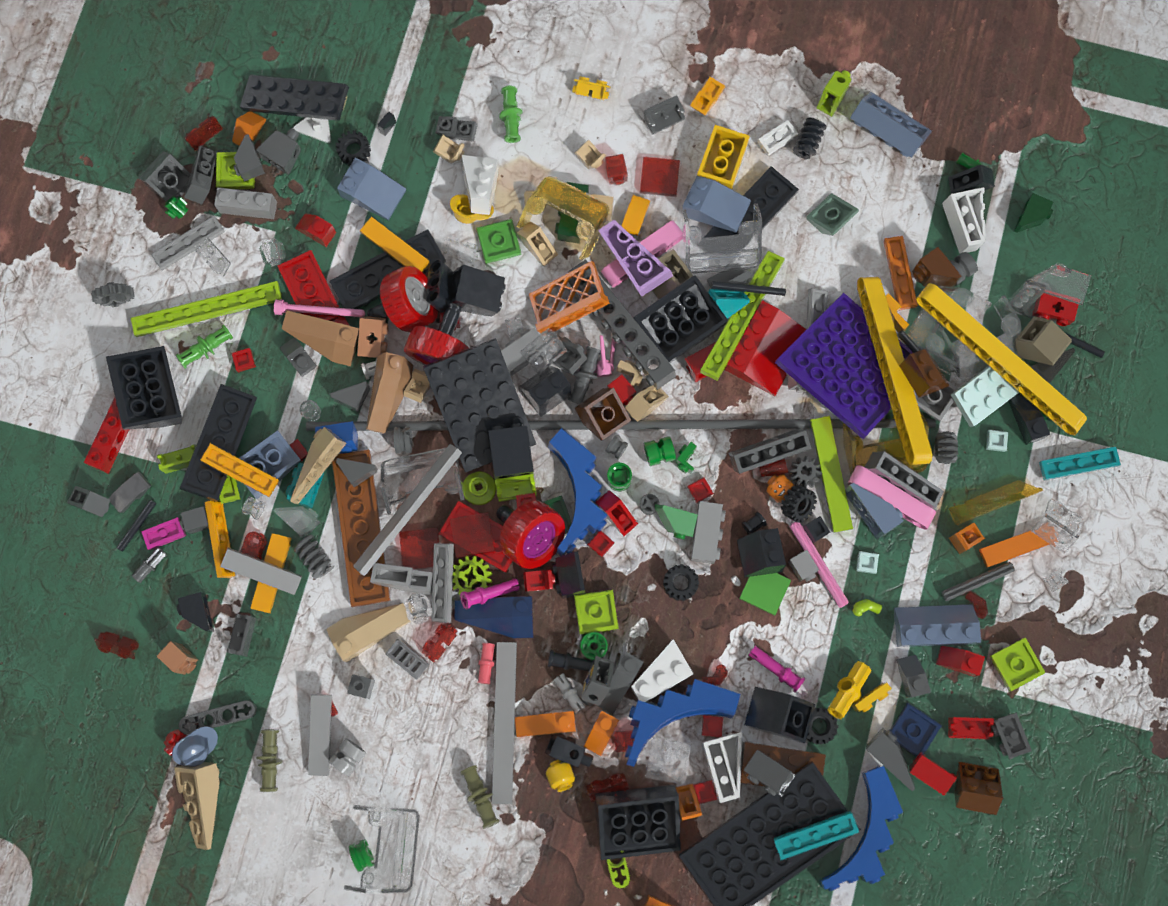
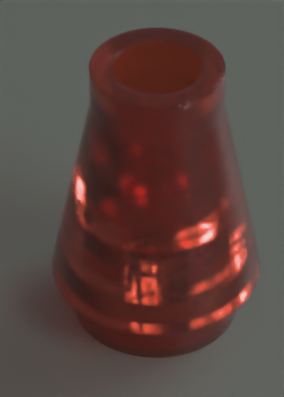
M785 458L759 467L761 477L780 476L788 473Z

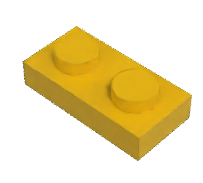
M884 682L851 706L856 712L862 710L864 713L873 707L871 703L875 700L881 701L889 695L887 692L892 688L887 682Z

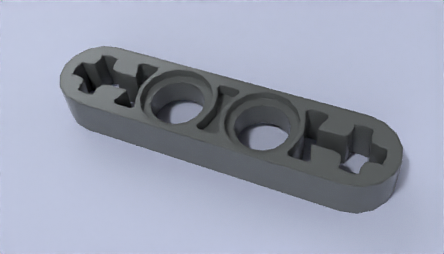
M241 701L189 715L180 720L179 729L184 734H190L198 729L199 725L200 727H205L203 719L208 714L213 717V723L208 726L211 728L247 720L255 716L257 707L251 701ZM246 704L252 708L249 711V715L247 713H237V710L245 709ZM226 709H230L233 713L232 718L228 721L223 719V712ZM187 720L189 722L198 721L199 725L191 726L190 731L184 727L187 724Z

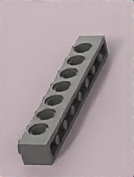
M585 259L569 270L568 273L588 263V261ZM591 269L586 270L582 278L589 280L592 273ZM599 276L604 294L608 297L610 304L592 312V314L599 316L601 319L600 323L604 329L611 331L613 340L623 346L624 354L635 361L633 364L639 372L643 371L646 375L647 383L650 386L654 385L657 390L676 377L675 369ZM577 278L569 279L568 283L572 288ZM581 280L577 290L584 291L585 286L583 284L585 281ZM591 285L588 292L589 295L598 292L596 285ZM607 309L613 310L611 313H605ZM617 323L624 324L622 327L615 326ZM628 337H635L633 341L626 340ZM639 351H646L644 355L637 354ZM653 364L658 366L656 369L648 368L650 365Z

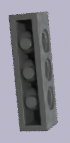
M798 428L729 452L734 471L740 474L812 448L806 430Z
M884 451L872 452L865 465L866 469L931 508L937 507L944 493L942 489Z

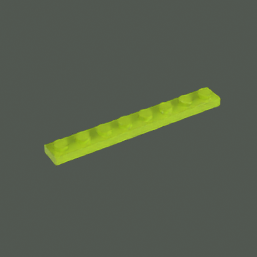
M768 251L749 285L770 287L781 269L785 258ZM744 292L750 299V302L730 317L700 373L718 381L766 294Z
M275 281L132 317L131 322L134 336L140 337L271 304L275 300L283 299L279 283Z

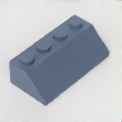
M870 92L861 99L850 117L857 126L865 127L875 137L879 136L884 140L885 144L899 149V152L905 157L912 158L932 132V130L873 92Z
M973 605L894 608L897 647L981 643L980 623Z

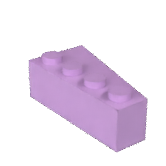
M615 220L598 230L641 296H644L673 276L670 269L663 265Z

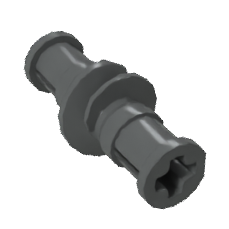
M586 346L587 352L585 356L587 360L581 365L580 372H574L573 374L577 380L574 383L571 397H568L569 401L576 404L583 402L589 389V383L593 384L591 379H597L593 372L596 369V363L599 355H601V350Z

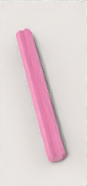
M800 522L792 523L790 529L803 550L809 552L819 569L817 573L838 607L842 608L849 602Z

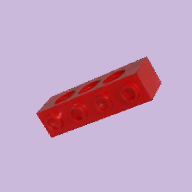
M115 397L84 461L88 466L109 474L130 430L122 429Z

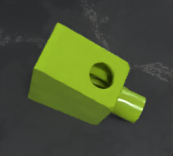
M835 71L825 86L816 109L833 117L852 81L850 78L851 74L848 71ZM830 94L834 95L835 98L832 99V98L830 97Z

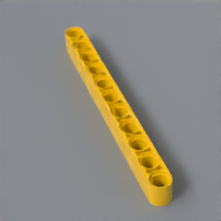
M860 277L857 281V291L907 463L909 465L929 464L932 461L931 447L914 390L899 366L904 361V357L882 282L879 277Z
M931 283L926 285L916 298L917 303L1062 430L1070 435L1078 433L1087 420L1083 412L938 286Z

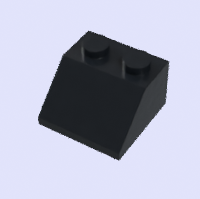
M778 528L759 530L737 540L744 578L783 572L786 562Z
M578 551L555 558L556 563H553L552 566L554 575H558L559 582L556 583L557 594H561L562 599L585 594Z

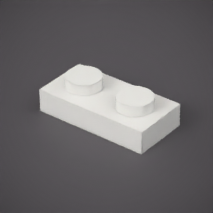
M787 120L760 137L757 142L767 156L797 138L798 132Z

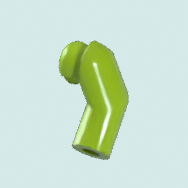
M863 599L854 604L852 612L856 616H862V613L868 610L879 614L882 605L869 599Z

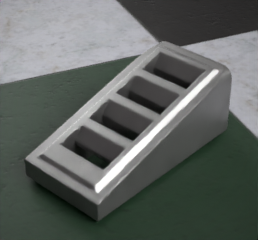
M399 639L385 653V655L416 680L429 666L425 660ZM401 646L403 649H402V650L399 652V654L395 657L393 654H394V653L398 650V648ZM406 651H407L409 654H408L407 657L403 660V662H401V661H400L401 657H402V656L406 653ZM412 657L416 658L409 667L406 666ZM418 662L422 663L414 673L412 669Z

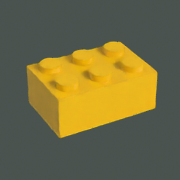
M714 125L697 176L715 180L732 190L750 136Z

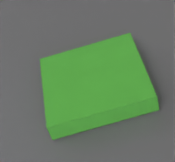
M512 219L476 228L486 264L522 255Z
M778 573L749 577L739 599L775 616L791 580Z

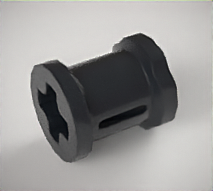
M757 511L752 518L741 522V524L750 535L762 526L765 527L767 522Z

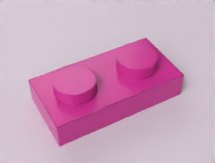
M179 517L142 531L148 550L186 536L185 531L181 528Z

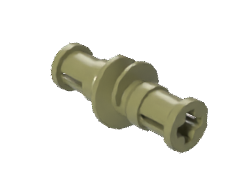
M279 729L261 730V733H263V755L256 757V759L262 761V763L258 764V766L262 767V787L260 792L278 791V787H276V765L283 762L282 759L277 758V733H279Z
M474 765L462 770L460 773L464 775L468 785L467 788L471 793L467 801L474 802L473 804L476 805V810L484 824L482 827L486 829L500 821L496 819L492 804L489 801L493 793L485 792L487 788H484L483 782L480 780L476 770L478 767Z

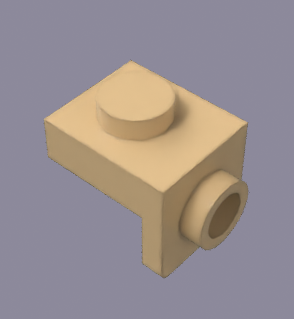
M442 135L433 152L452 164L462 158L465 145L463 143L458 145Z
M587 140L574 152L588 169H597L604 163L603 159L606 157L604 153L601 154L590 140Z
M620 360L617 372L632 377L631 385L633 388L636 385L639 386L643 378L641 372L636 369L633 362Z
M414 369L412 379L404 390L403 396L419 403L422 402L430 388V383L424 371Z

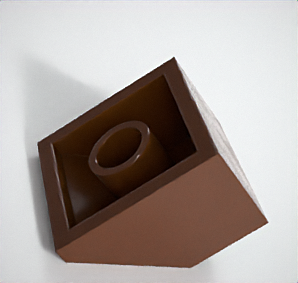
M939 247L921 258L912 271L914 279L926 287L927 284L931 283L945 290H951L961 278V274Z
M926 349L910 354L899 365L918 398L949 386L932 355Z
M603 388L574 408L583 425L601 441L631 421L614 388Z

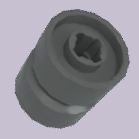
M962 252L954 258V261H950L961 274V278L955 286L963 282L965 276L969 278L978 271L977 263L967 252Z

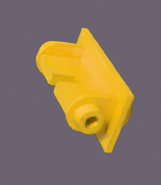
M579 76V80L574 79L577 85L573 86L572 92L576 93V95L588 97L589 91L592 90V98L601 100L609 98V92L606 90L607 88L611 89V87L607 86L608 82L597 80L596 83L589 82L590 78Z

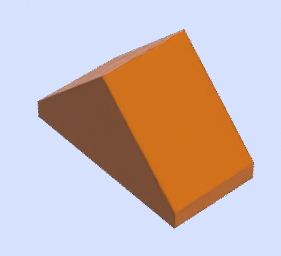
M251 111L238 117L232 142L240 146L244 136L249 134L254 142L266 119Z
M975 523L949 537V540L959 554L985 539Z
M693 783L676 787L679 795L681 820L702 816Z

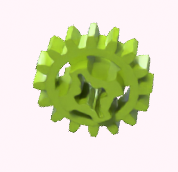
M466 556L465 562L459 559L460 565H453L456 570L453 572L454 579H452V583L456 584L453 590L459 589V596L461 592L474 591L473 588L477 584H482L480 587L487 588V583H492V580L488 578L492 575V572L486 571L489 569V565L483 566V559L477 562L476 556L473 557V560ZM469 565V568L467 570H465L464 572L461 571L464 567ZM477 566L482 569L484 576L477 573ZM473 572V575L476 577V579H472V581L469 583V580L466 577L470 576ZM458 579L465 582V589L460 586Z

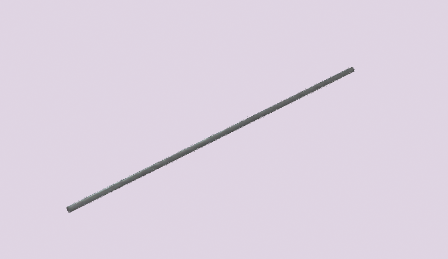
M935 418L922 419L925 428L936 427ZM811 419L640 420L638 422L631 420L619 430L812 428ZM831 419L832 429L849 428L840 419ZM882 419L874 428H897L895 419ZM581 420L528 421L531 430H560L561 428L563 430H589L583 425ZM353 421L357 431H369L366 430L367 421ZM391 421L387 431H394V427L402 429L405 426H410L411 431L448 430L445 421ZM306 422V431H315V427L345 422Z

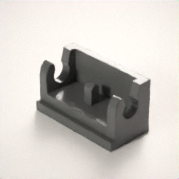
M676 95L644 110V120L651 133L655 134L685 120L683 114L685 110Z
M236 613L227 653L247 657L256 618Z

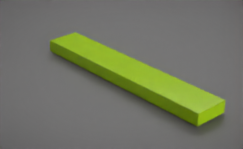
M830 416L811 419L810 423L820 471L822 472L821 477L833 533L852 530L853 525Z

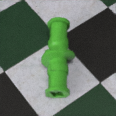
M508 85L501 88L504 110L500 112L499 118L504 122L506 129L505 142L516 143L521 140L518 127L521 120L519 115L522 114V109L517 108V88Z
M224 324L221 326V329L213 334H209L205 339L197 336V344L190 346L189 349L181 354L177 353L175 355L184 369L203 355L209 359L208 352L214 355L215 353L212 349L219 347L220 344L228 339H233Z

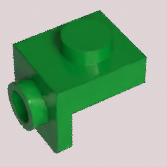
M690 442L688 446L684 444L678 452L680 456L676 460L677 467L685 474L687 472L691 474L694 471V467L687 463V460L697 448L693 442Z

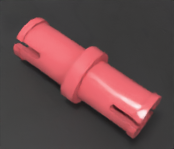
M483 643L481 660L478 663L480 671L477 683L490 684L491 669L494 667V662L492 661L495 644Z

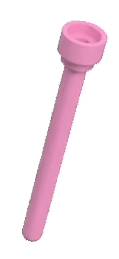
M275 300L274 302L275 315H283L287 310L298 313L352 317L365 316V311L360 309L293 305L284 302V300Z

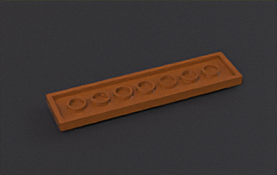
M368 449L338 454L332 461L351 607L391 601L389 587L370 582L373 566L365 576L353 567L381 532L374 475L353 487L336 462L337 458L372 464L371 451ZM384 552L375 563L386 564Z

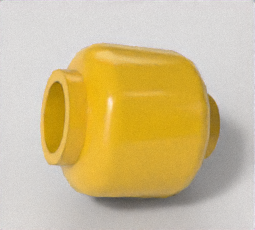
M561 760L551 762V767L546 771L550 787L557 789L558 792L571 788L575 780L571 765Z

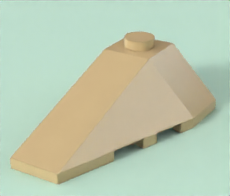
M328 428L319 429L314 435L315 439L310 446L290 500L292 503H300L347 444Z
M404 603L343 618L326 630L341 659L344 662H348L414 619Z
M203 762L196 767H174L178 792H183L186 804L183 805L184 810L191 817L189 826L196 848L209 850L212 844L219 790V769L217 764Z

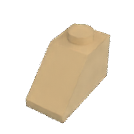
M531 221L517 232L525 247L543 266L547 265L558 255L542 229Z
M653 385L637 393L625 409L638 422L653 412L669 396L661 388L657 390Z

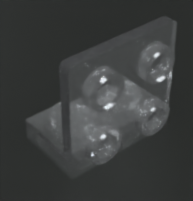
M1051 498L1044 515L1035 524L1031 532L1065 554L1078 540L1084 520L1078 513L1070 511L1063 503Z

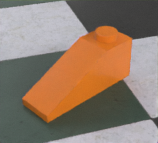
M574 711L515 717L516 737L576 732Z

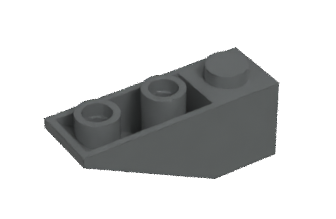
M199 146L184 198L203 204L211 186L217 157L216 151Z

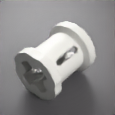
M377 358L376 361L361 364L366 379L375 375Z

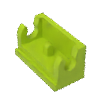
M193 444L190 447L166 454H158L157 458L161 462L158 465L159 470L166 474L188 468L196 445Z
M534 474L495 479L499 502L516 500V495L535 493L537 496Z

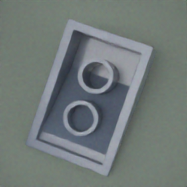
M357 158L353 160L337 187L342 198L388 221L406 192V188L373 166Z
M696 176L682 207L685 218L737 232L751 200L715 180Z
M278 430L239 458L279 481L301 461ZM247 486L256 499L263 495Z
M852 483L845 490L846 496L876 539H879L903 522V515L898 508H894L892 504L857 484Z

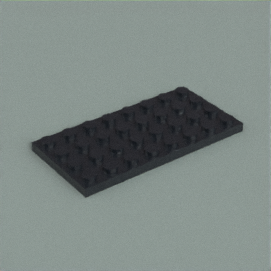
M813 761L794 773L795 777L784 792H780L783 795L782 797L777 793L773 796L767 792L679 854L685 866L714 906H753L853 836L851 835L781 860L773 838L849 812Z

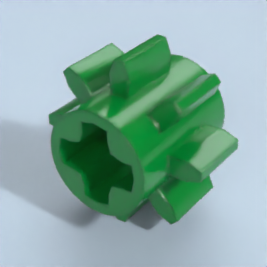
M172 196L164 205L167 208L165 213L173 219L175 217L180 219L188 211V208L185 207L187 202L180 196L177 199Z

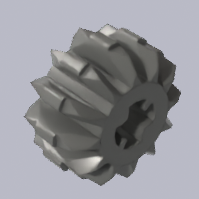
M943 431L937 433L935 437V455L938 463L950 464L956 462L958 458V441L954 432Z
M805 456L803 461L798 457L796 459L797 463H791L793 469L788 471L789 474L794 475L790 478V481L797 480L795 486L802 483V486L806 488L807 484L813 488L814 482L818 483L820 481L817 476L822 475V472L817 470L820 468V464L814 466L815 459L813 458L808 462V456ZM803 470H804V471H809V474H808V475H806V474H803V475H802L801 472H802Z

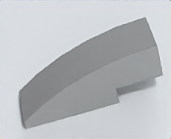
M375 563L370 582L393 589L431 595L433 572Z

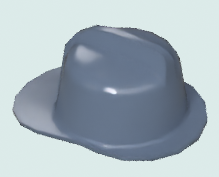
M208 726L194 730L176 743L172 751L173 760L182 766L196 767L201 765L217 744L218 736L216 731Z

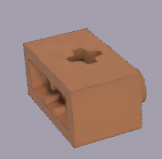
M367 316L360 318L357 356L377 358V356L387 352V342H384L385 335L388 334L386 318ZM373 333L374 336L377 337V339L374 342L373 338H370V335H372Z
M172 641L157 655L174 673L184 675L192 672L196 667L195 663L198 661L182 644Z

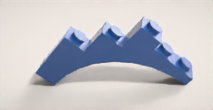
M561 428L549 441L548 448L558 457L566 469L572 483L575 498L574 517L571 527L557 549V553L563 556L566 553H571L576 547V541L578 539L582 541L589 531L593 534L596 530L601 531L607 524L605 521L607 514L593 503L601 496L602 485L588 475L596 467L595 461L597 457Z
M695 679L692 685H688L685 695L666 690L664 696L660 695L657 706L638 700L636 706L632 705L628 716L632 718L630 725L634 726L630 737L634 741L632 746L628 745L625 757L628 758L626 765L634 767L646 743L660 729L674 721L696 715H718L732 719L737 709L740 694Z
M878 766L862 773L868 800L867 821L864 832L855 851L847 861L833 873L819 880L821 887L825 890L833 891L840 888L839 884L845 881L848 884L859 880L858 876H861L862 881L873 884L880 881V877L885 875L876 851L878 850L879 853L890 849L889 845L894 844L885 819L888 822L899 818L898 814L903 813L884 766Z

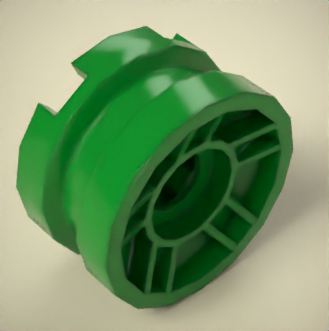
M598 632L586 634L581 641V652L589 660L594 661L595 656L603 658L608 648L606 638ZM594 642L598 645L596 650L590 648V645Z
M365 839L359 841V844L353 843L349 845L350 856L358 872L363 871L367 866L369 868L375 866V863L371 862L374 860L371 849L369 850V844Z

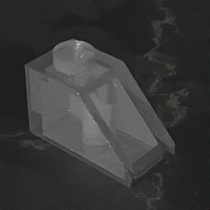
M300 506L275 508L273 510L302 538L307 537L320 523L317 519L319 515L311 508L307 510Z

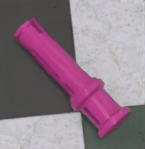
M512 579L487 588L477 587L471 592H461V603L465 609H469L472 605L478 603L485 604L488 599L518 591L519 586L515 587V585L519 583L517 579Z
M756 645L748 655L778 676L779 682L786 683L795 693L806 679L795 674L792 668L781 665Z

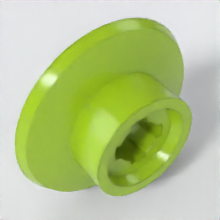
M474 472L465 478L462 492L465 499L471 504L484 505L494 498L496 483L488 473ZM481 484L483 489L476 491L475 486Z

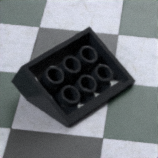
M696 275L633 317L669 363H672L721 329L728 322Z
M165 346L106 356L123 430L161 428L182 424L181 411Z
M674 785L595 793V812L601 860L681 851L679 795Z

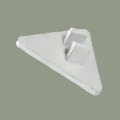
M306 117L294 126V129L301 134L326 143L331 142L329 121L327 119Z

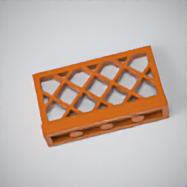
M593 261L529 293L537 324H535L536 329L545 336L610 304L608 297L604 294ZM591 269L592 273L589 280L582 278L585 271ZM577 278L573 288L567 286L569 279ZM581 280L587 282L583 292L577 290ZM557 285L560 286L557 296L551 295L553 288ZM591 285H596L598 292L589 295L588 292ZM565 288L571 290L567 300L561 298ZM575 293L582 294L579 302L572 303ZM544 294V299L540 305L536 301V296ZM549 297L555 298L552 308L546 307ZM559 302H565L563 310L556 311ZM544 309L549 310L548 317L542 320L541 315Z

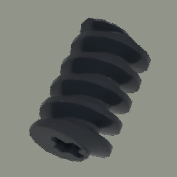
M812 117L806 118L796 141V146L793 148L794 154L802 159H810V156H815L817 153L815 149L819 148L818 143L822 141L821 137L824 136V130L827 128L826 124Z

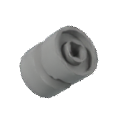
M345 738L339 746L340 751L333 754L329 763L349 777L356 768L355 763L360 762L366 755V752L357 744Z

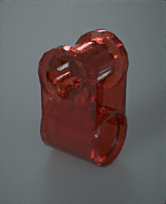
M254 531L249 532L245 537L240 552L261 560L267 543L265 535ZM256 538L259 540V542L255 543L253 542V539Z

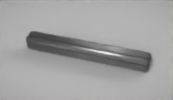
M1008 562L942 591V597L945 601H948L1015 571V568L1011 562Z

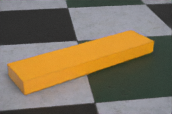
M373 217L359 230L361 234L404 267L413 266L422 272L429 264L428 259Z
M211 443L200 459L205 464L267 497L271 496L279 482L273 476Z
M220 501L205 502L217 578L235 577V572L220 567L227 549L230 548L223 504Z
M272 533L264 561L284 568L292 538ZM258 581L250 609L271 614L277 588Z

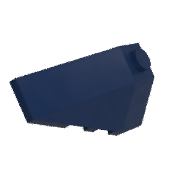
M532 596L491 598L485 604L478 603L472 605L469 609L463 607L461 600H455V621L514 639L533 638Z

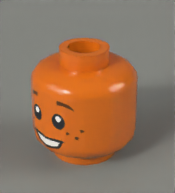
M774 475L767 482L769 486L766 492L777 503H781L782 500H785L784 495H788L787 491L789 489L792 490V486L795 485L785 475L778 477Z

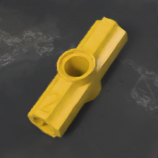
M857 661L848 676L838 682L839 691L827 709L829 714L842 720L852 703L859 701L862 696L860 689L872 671L869 666Z

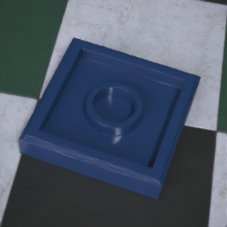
M906 703L890 731L897 736L896 740L902 748L917 757L920 752L925 754L942 725L909 703Z

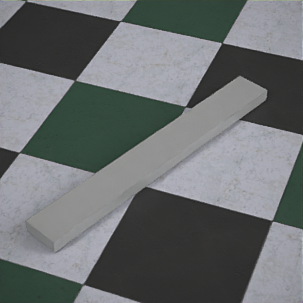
M449 444L353 566L363 576L368 573L462 454L458 448Z
M497 642L492 804H512L517 657V643Z

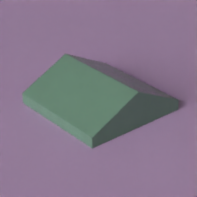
M831 193L806 219L822 234L834 236L859 212V209Z

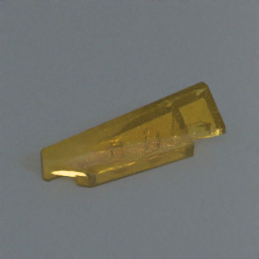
M1017 480L970 499L962 505L953 506L948 509L956 526L1036 495L1042 492L1043 489Z

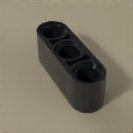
M437 259L429 266L426 301L439 313H443L448 309V304L451 303L453 271L444 262Z

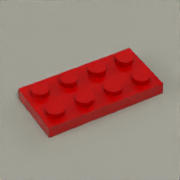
M312 250L278 265L296 305L339 308ZM300 313L328 321H333L340 317L339 315Z
M458 501L440 530L439 535L505 573L513 562L503 553L500 546V534L503 526Z

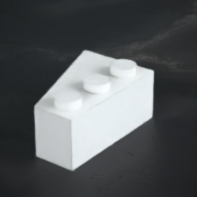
M462 155V172L471 213L490 215L498 179V159Z
M984 187L951 194L942 203L959 254L976 251L986 242L985 220L983 219V210L985 209V204L983 203Z
M674 640L668 644L632 685L631 688L638 700L647 702L693 675Z
M742 732L702 743L719 803L740 798Z

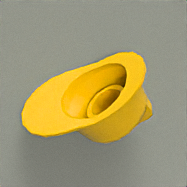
M455 195L450 200V207L454 212L455 218L464 224H470L476 220H486L494 213L493 206L491 207L490 215L471 213L468 195Z

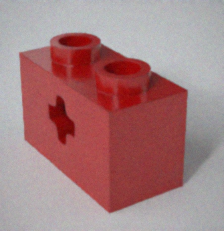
M1042 290L1037 294L1032 316L1052 320L1059 326H1067L1075 321L1080 300Z

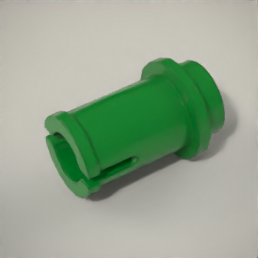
M963 152L956 162L967 169L982 164L979 162V159L975 160Z

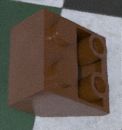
M959 762L954 792L956 808L997 815L1003 800L999 769Z

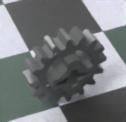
M109 282L104 286H100V288L92 290L91 296L92 302H95V304L119 307V305L134 299L135 294L131 285L127 286L122 283Z

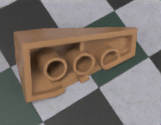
M286 310L282 325L284 331L330 361L351 367L359 338V328Z
M388 352L377 356L366 430L382 434L386 433L404 397V390L412 378L413 364L405 357Z

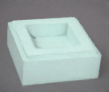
M988 430L986 450L1007 451L1008 432Z
M859 551L856 571L876 574L879 554Z

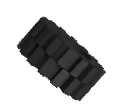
M353 130V134L350 131H347L348 135L346 136L344 133L341 134L342 139L338 138V143H336V151L340 160L344 164L347 163L348 166L352 164L355 158L367 162V157L371 155V148L366 136L361 132L357 134L355 130ZM357 143L360 145L358 153L349 154L347 152V147L350 144Z
M798 484L792 486V490L789 489L787 491L788 495H784L785 500L781 502L783 504L781 506L782 514L797 523L804 522V519L807 520L808 515H812V509L815 510L816 508L814 504H817L815 493Z
M684 564L675 565L670 568L663 580L666 594L677 601L690 599L696 593L699 585L698 575L695 573V570L691 569L688 565L684 566ZM683 575L688 579L689 584L686 589L678 590L675 588L673 581L676 576Z
M815 708L807 740L813 744H826L832 741L838 733L837 718L829 714L827 709ZM816 718L823 719L827 724V729L822 734H817L812 729V722Z

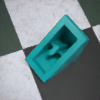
M709 289L708 291L727 319L750 302L748 296L741 291Z

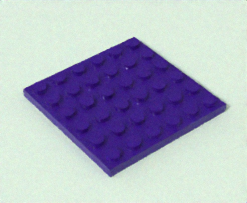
M845 293L775 362L862 439L892 409L864 311ZM899 340L905 360L913 352Z

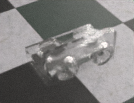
M548 328L522 349L520 353L539 375L562 356L567 349L559 337Z

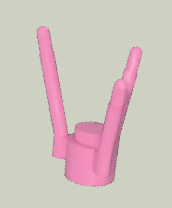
M600 335L601 360L597 361L596 369L593 372L597 373V377L611 376L612 371H614L613 363L616 342L612 338L610 361L606 360L603 335Z

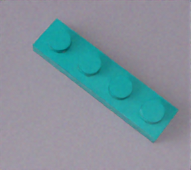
M1110 447L1042 460L1039 462L1043 480L1045 481L1118 467L1121 463L1117 448Z
M849 811L773 839L779 856L783 860L859 833L852 812Z

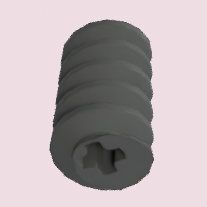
M312 534L302 539L297 544L294 552L300 554L299 559L304 560L303 565L309 566L308 572H313L312 577L317 579L329 573L334 566H328L331 559L324 561V558L327 556L326 553L319 554L323 548H315L318 541L311 542V539L314 537Z

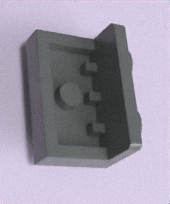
M738 262L708 278L707 282L710 288L712 281L747 284L749 283L747 279L751 278L752 275L749 270L744 272L741 264Z
M556 335L554 339L558 345L546 359L549 363L573 375L587 360L583 353L584 348L578 343H572L567 337L562 338Z
M1016 712L994 720L995 725L991 727L995 737L999 736L1002 744L999 747L1003 757L1007 756L1010 760L1013 757L1032 751Z

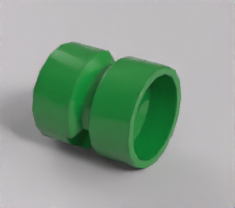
M670 436L660 438L658 442L652 440L643 443L650 467L659 465L661 461L667 463L676 460Z
M620 462L611 465L607 471L608 486L617 492H622L629 488L632 480L630 467Z

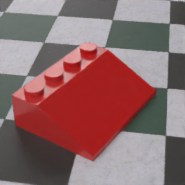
M762 300L727 363L725 371L776 396L787 373L775 362L806 329L780 309Z

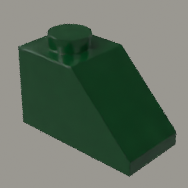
M1032 193L1024 206L1014 232L1018 233L1041 225L1045 219L1049 220L1053 213V209H1051L1053 201Z

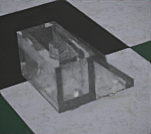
M652 737L645 777L685 785L691 744Z

